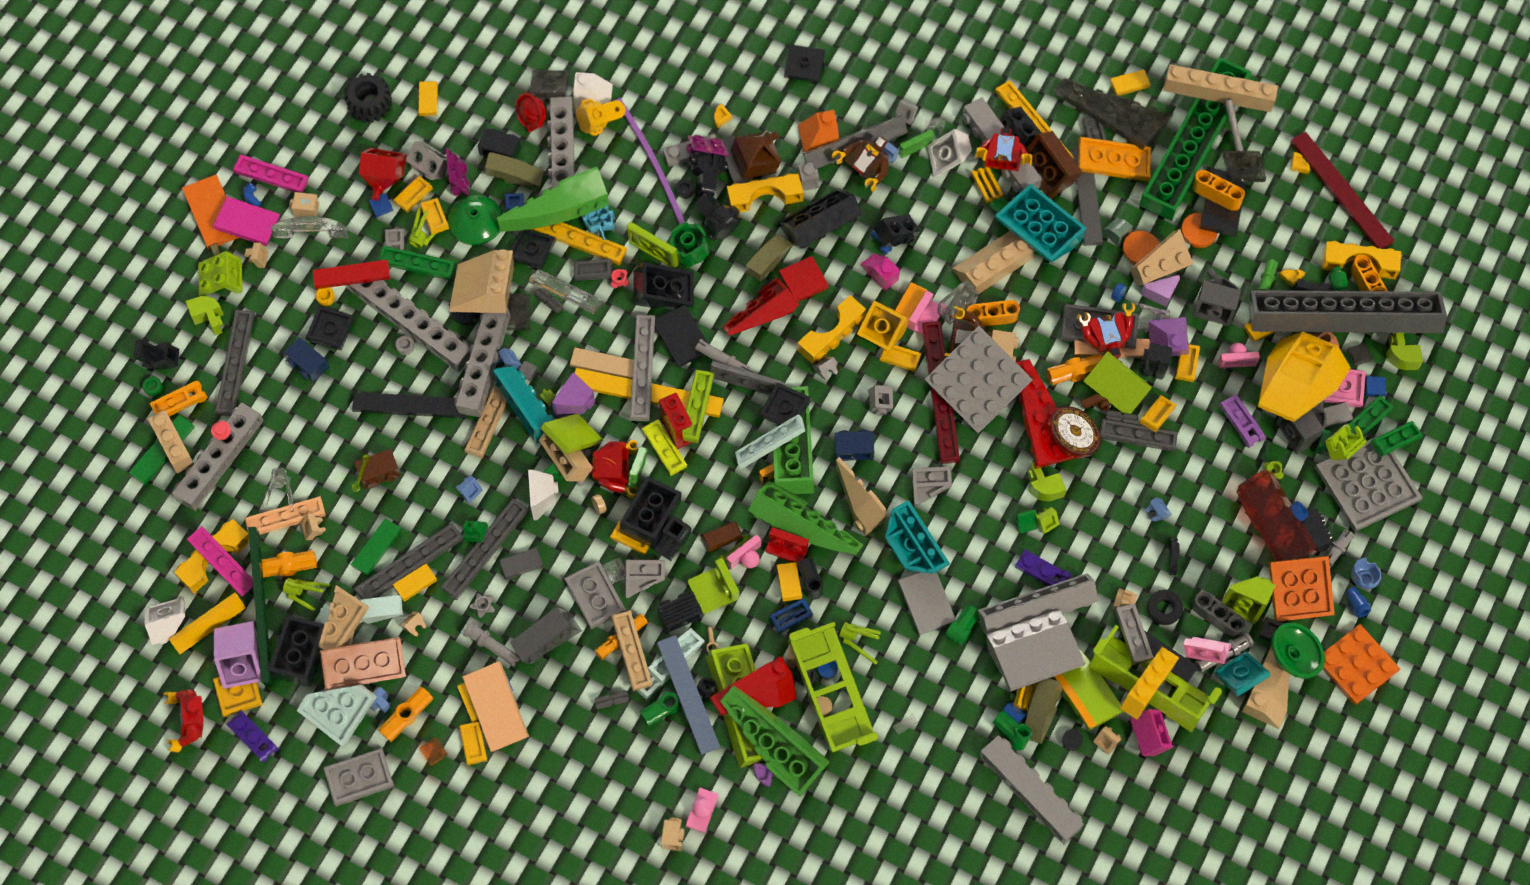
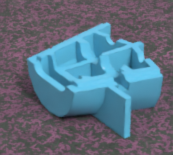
M608 206L582 216L589 233L599 232L603 240H605L603 231L615 229L613 220H615L613 210H608Z

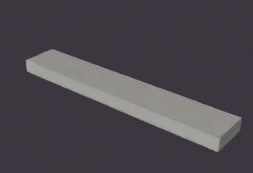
M636 315L630 421H650L655 315Z

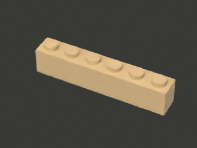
M1170 64L1163 91L1225 103L1224 100L1232 98L1233 105L1271 112L1276 100L1278 86Z

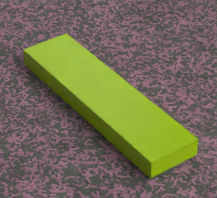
M695 370L686 412L692 421V426L682 431L683 441L699 443L714 379V373Z

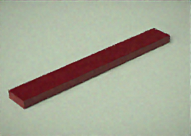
M1305 131L1291 139L1290 144L1309 163L1312 171L1372 245L1376 248L1384 249L1393 244L1395 240Z
M941 321L922 323L928 375L946 358L944 356L945 347ZM930 386L940 464L959 463L960 456L953 408Z

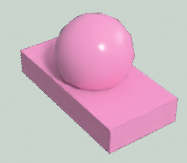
M1233 343L1229 347L1228 353L1221 354L1218 366L1219 368L1256 366L1260 358L1259 352H1247L1245 345L1242 343Z
M753 536L727 557V566L731 570L739 563L751 569L758 565L760 558L756 550L761 547L759 536Z
M699 788L686 823L687 828L706 833L719 794Z

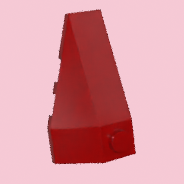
M775 278L758 292L760 295L754 301L750 300L746 304V309L737 312L722 328L730 336L791 314L799 306V303L789 289L778 278Z
M781 656L711 696L710 700L720 715H726L729 713L721 703V700L733 686L743 691L765 708L781 707L795 700L797 695L792 672Z

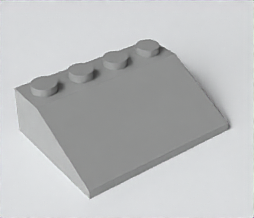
M1060 609L986 634L988 651L1010 691L1085 665L1069 624Z

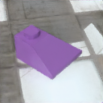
M1186 317L1148 321L1150 344L1155 343L1161 347L1163 345L1172 347L1171 356L1189 355Z
M575 373L571 374L552 402L556 419L577 413L579 415L585 414L587 409H591L595 403L593 390Z

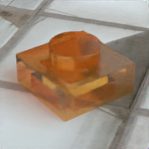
M437 737L420 747L430 766L448 755Z

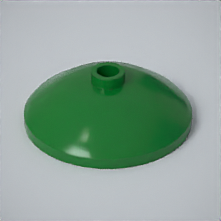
M471 195L457 201L449 211V230L454 238L461 243L467 245L488 243L500 232L497 217L502 215L501 208L494 200L486 196Z
M1285 623L1275 630L1271 640L1272 651L1276 661L1286 672L1301 679L1313 678L1321 672L1325 663V654L1319 639L1311 630L1298 623Z

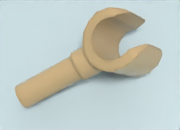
M712 627L708 628L709 643L706 648L708 653L710 646H715L718 649V645L714 641Z

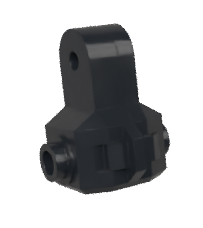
M702 151L690 154L688 163L691 165L690 171L697 177L695 189L697 197H701L704 192H708L714 197L717 177L726 172L728 168V162L725 161L726 156Z
M704 192L695 202L696 207L706 217L704 227L708 230L707 235L714 241L730 236L741 222L742 218L739 216L740 211L734 205H721L708 192Z

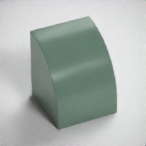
M1116 218L1102 230V233L1118 246L1131 233L1133 226L1124 219Z

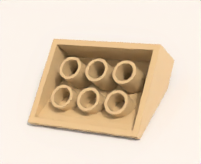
M504 249L493 250L458 264L449 312L506 313L514 271L513 251Z

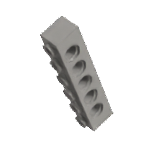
M572 97L550 98V105H547V115L551 116V120L547 121L548 131H551V136H548V147H551V152H548V162L552 163V168H548L549 179H552V184H549L550 190L558 186V181L575 175Z
M508 308L506 313L480 314L481 323L475 330V343L470 347L471 356L465 364L466 373L464 378L460 380V393L456 395L454 405L460 414L476 417L482 416L494 375L493 370L496 368L500 355L499 351L502 348L511 317ZM487 341L490 342L488 345H483ZM481 358H485L483 362H478ZM481 375L479 378L473 379L474 376ZM476 392L473 396H468L469 393Z
M242 402L233 409L231 417L227 421L231 427V434L227 439L231 438L232 440L229 443H224L225 440H218L214 437L210 439L208 447L198 455L196 463L188 468L183 480L175 485L172 494L176 501L193 511L197 510L262 424L263 418L259 412ZM243 423L242 427L236 428L238 424ZM215 454H221L218 458H213ZM204 469H209L208 472L201 473ZM198 484L195 488L190 489L191 485Z

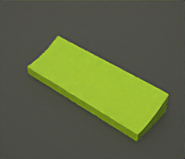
M748 643L711 650L706 656L711 677L718 687L716 693L756 670ZM723 715L739 769L754 764V762L764 761L731 715Z

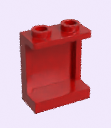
M673 393L659 399L660 418L676 448L680 449L693 443L683 441L682 431L691 427L692 421L678 394Z

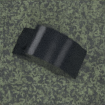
M139 339L135 341L133 358L143 362L142 367L153 370H166L178 366L180 349L166 342L154 346Z
M674 515L662 530L665 534L654 549L669 561H672L680 547L685 545L691 533V527Z

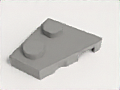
M951 467L912 468L914 506L920 505L952 486Z
M625 560V598H630L632 595L665 580V560Z

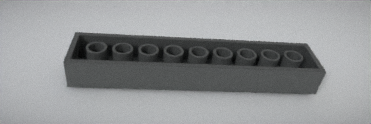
M1251 290L1249 301L1252 331L1258 332L1303 331L1317 333L1434 334L1444 333L1447 318L1441 292Z

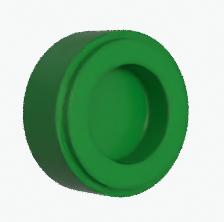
M151 376L144 380L142 388L148 396H157L162 392L163 385L159 378Z

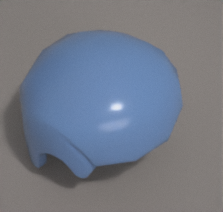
M1362 558L1354 564L1351 570V578L1357 586L1364 589H1373L1381 580V571L1376 566V563H1369L1367 558Z

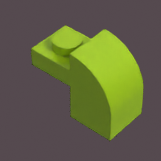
M200 296L186 301L195 325L209 320L215 336L222 333L220 326L223 325L220 316L224 314L215 299L208 296Z
M1392 333L1389 337L1390 347L1386 352L1388 361L1398 369L1418 370L1423 363L1421 345H1405L1404 333Z
M1034 462L1030 464L1027 471L1031 481L1029 491L1035 498L1041 501H1054L1065 496L1067 489L1060 473L1045 477L1041 468L1035 469Z

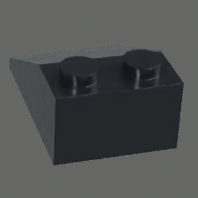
M642 262L633 270L634 305L649 308L694 306L693 271Z

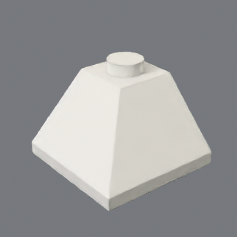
M576 72L573 115L576 114L581 101L592 99L602 104L611 102L613 84L594 73Z
M954 129L927 145L934 177L937 178L964 162L972 151L968 134Z
M528 470L530 505L533 520H538L556 501L555 494L559 493L558 482H554L553 475Z
M184 597L145 608V627L152 645L164 644L176 633L185 617Z

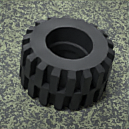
M362 73L359 74V77L354 76L352 78L353 81H349L347 83L348 87L344 89V98L350 115L355 117L357 121L361 119L363 123H366V121L374 123L373 120L380 121L381 117L385 118L387 116L386 112H390V106H392V97L387 82L384 81V78H379L377 74L372 76L371 73H366V75ZM365 95H376L371 101L365 102L360 100Z

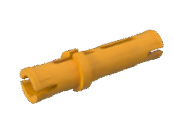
M641 613L633 619L637 631L648 624V621ZM617 635L609 636L604 644L594 650L601 660L614 650L620 648Z

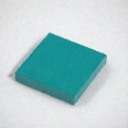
M1247 651L1214 670L1215 676L1236 696L1243 694L1270 677L1269 671Z

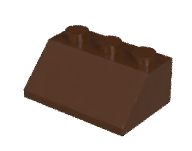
M1053 131L1038 134L1026 148L1028 154L1032 155V166L1042 178L1040 187L1050 199L1073 185L1083 173Z

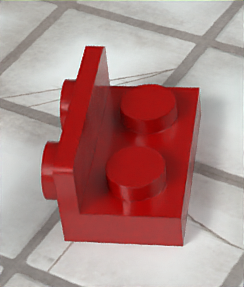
M772 527L769 533L766 553L798 563L805 558L809 540Z

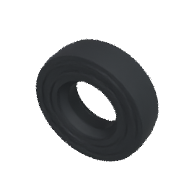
M1159 590L1149 598L1147 611L1154 622L1160 625H1171L1181 617L1183 602L1175 592ZM1161 601L1170 602L1173 607L1172 612L1169 614L1161 613L1158 610V603Z

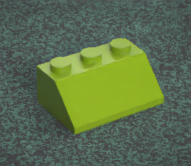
M1254 577L1232 584L1222 603L1242 616L1244 620L1256 624L1266 608L1276 585L1263 577Z

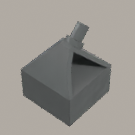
M1211 268L1206 272L1210 280H1204L1193 317L1229 326L1235 314L1241 290L1228 279L1217 275L1214 269Z
M1324 400L1295 422L1279 416L1276 424L1296 454L1316 445L1327 423L1323 407Z

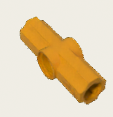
M1096 354L1083 359L1075 357L1066 361L1065 364L1048 368L1046 370L1048 381L1051 385L1069 380L1072 382L1080 381L1090 374L1103 356Z
M311 550L295 554L293 552H282L277 554L276 557L262 559L263 578L275 575L287 577L296 574L297 571L317 568L315 551Z
M420 686L405 703L398 705L396 712L378 731L384 738L392 742L407 726L415 722L416 717L433 700V697ZM404 711L411 712V714L408 717H401V714Z

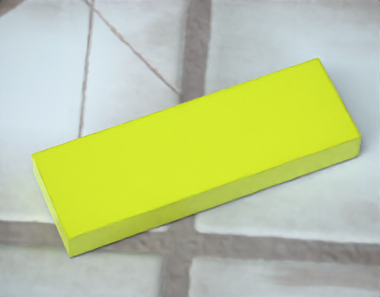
M659 419L642 428L644 435L670 476L687 468L686 462Z

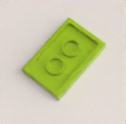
M631 221L629 222L627 232L630 244L669 267L676 268L679 265L677 249Z
M1108 351L1084 380L1087 385L1101 396L1107 398L1123 414H1131L1152 388V386Z
M578 413L545 422L541 426L546 435L565 454L598 445L603 440Z

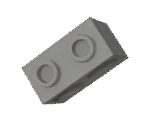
M415 141L405 161L410 163L411 168L425 173L424 176L430 180L442 179L448 168L447 157L424 141ZM420 153H421V155H422V160H421V161H420V159H419Z

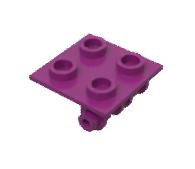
M700 135L688 136L690 144H687L686 151H689L691 154L702 151L729 156L724 143L720 139L711 138L710 140Z
M446 148L449 182L451 183L450 191L454 196L460 195L461 192L469 195L468 188L470 185L466 173L468 167L456 154Z

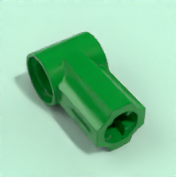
M966 605L958 619L952 622L945 636L963 646L971 633V629L979 619L978 609Z
M666 692L660 699L639 712L650 727L667 715L676 713L679 709V701L674 693ZM669 699L675 701L674 705L671 707H667L664 705L665 702Z
M1005 711L1000 712L992 722L1009 738V743L1013 749L1017 751L1025 749L1033 733L1029 726L1018 724Z

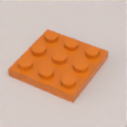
M1329 556L1269 562L1270 580L1276 585L1272 593L1275 621L1335 615Z
M1361 624L1324 652V672L1355 706L1400 670L1399 666Z

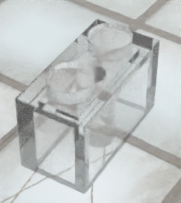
M966 280L963 281L938 303L937 313L951 325L954 321V317L951 314L955 315L957 313V309L954 306L967 310L970 305L977 302L978 291Z

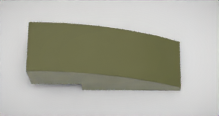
M489 152L485 165V172L488 176L504 178V182L539 189L541 187L544 171L520 160Z
M777 234L746 264V273L761 282L769 271H773L793 246V243Z
M1049 678L1039 681L1025 725L1029 726L1033 732L1029 741L1042 744L1057 711L1055 705L1063 690L1059 681Z

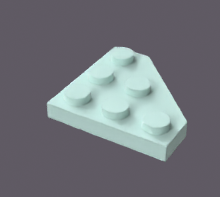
M363 685L310 693L305 696L296 711L339 745L345 746L377 696Z

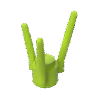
M420 207L417 210L412 232L408 238L409 244L416 248H422L423 245L427 247L429 241L436 235V233L430 234L426 238V233L421 230L428 214L427 210L424 211L418 225L421 213Z
M287 578L283 586V593L288 594V599L298 602L311 611H315L314 607L296 596L301 595L303 589L322 593L323 589L312 586L330 587V584Z
M845 622L840 632V637L844 638L843 643L850 645L869 661L877 664L878 662L854 644L852 640L856 641L859 634L879 639L878 635L881 632Z

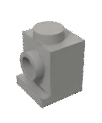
M813 163L798 165V173L803 191L818 189L819 174L818 170L813 167Z
M874 385L868 390L870 411H875V415H886L887 412L893 409L892 386Z

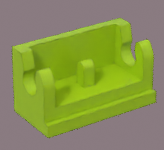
M1348 424L1342 426L1325 441L1331 460H1348L1367 443L1359 426L1355 427L1356 435L1352 433V429Z

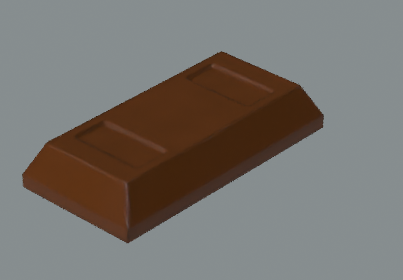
M736 521L700 535L707 552L744 538Z

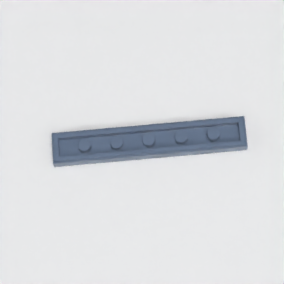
M676 635L657 642L701 755L720 748Z

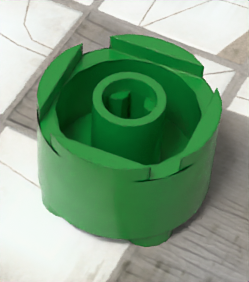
M687 222L679 224L672 230L669 244L677 249L679 263L686 267H692L702 262L709 255V242L704 229L696 223L688 224Z

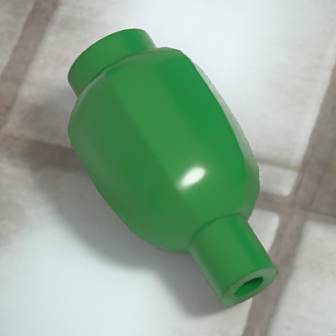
M1342 267L1330 269L1329 282L1334 287V291H1347V276Z

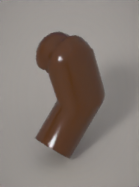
M1098 394L1081 400L1084 409L1093 405L1102 411L1110 408L1108 399Z

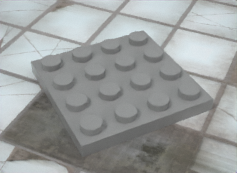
M978 326L924 380L979 433L1033 379Z
M1372 439L1366 441L1367 443L1348 460H1331L1330 458L1315 466L1316 471L1354 532L1422 500V496L1394 452L1380 458L1369 443Z

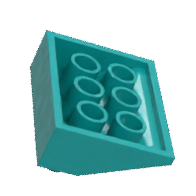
M1031 183L995 215L998 221L1051 263L1076 247L1083 240L1087 229Z

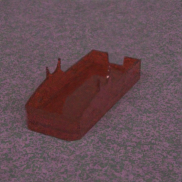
M1262 470L1238 486L1236 492L1245 509L1244 513L1250 518L1252 526L1259 531L1275 561L1308 558L1318 552L1302 521H1299L1292 513L1290 508L1292 504L1273 472Z

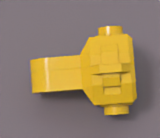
M587 99L581 101L575 115L580 130L586 134L589 133L592 136L602 134L608 122L623 117L626 109L624 104L618 100L602 104L598 101Z

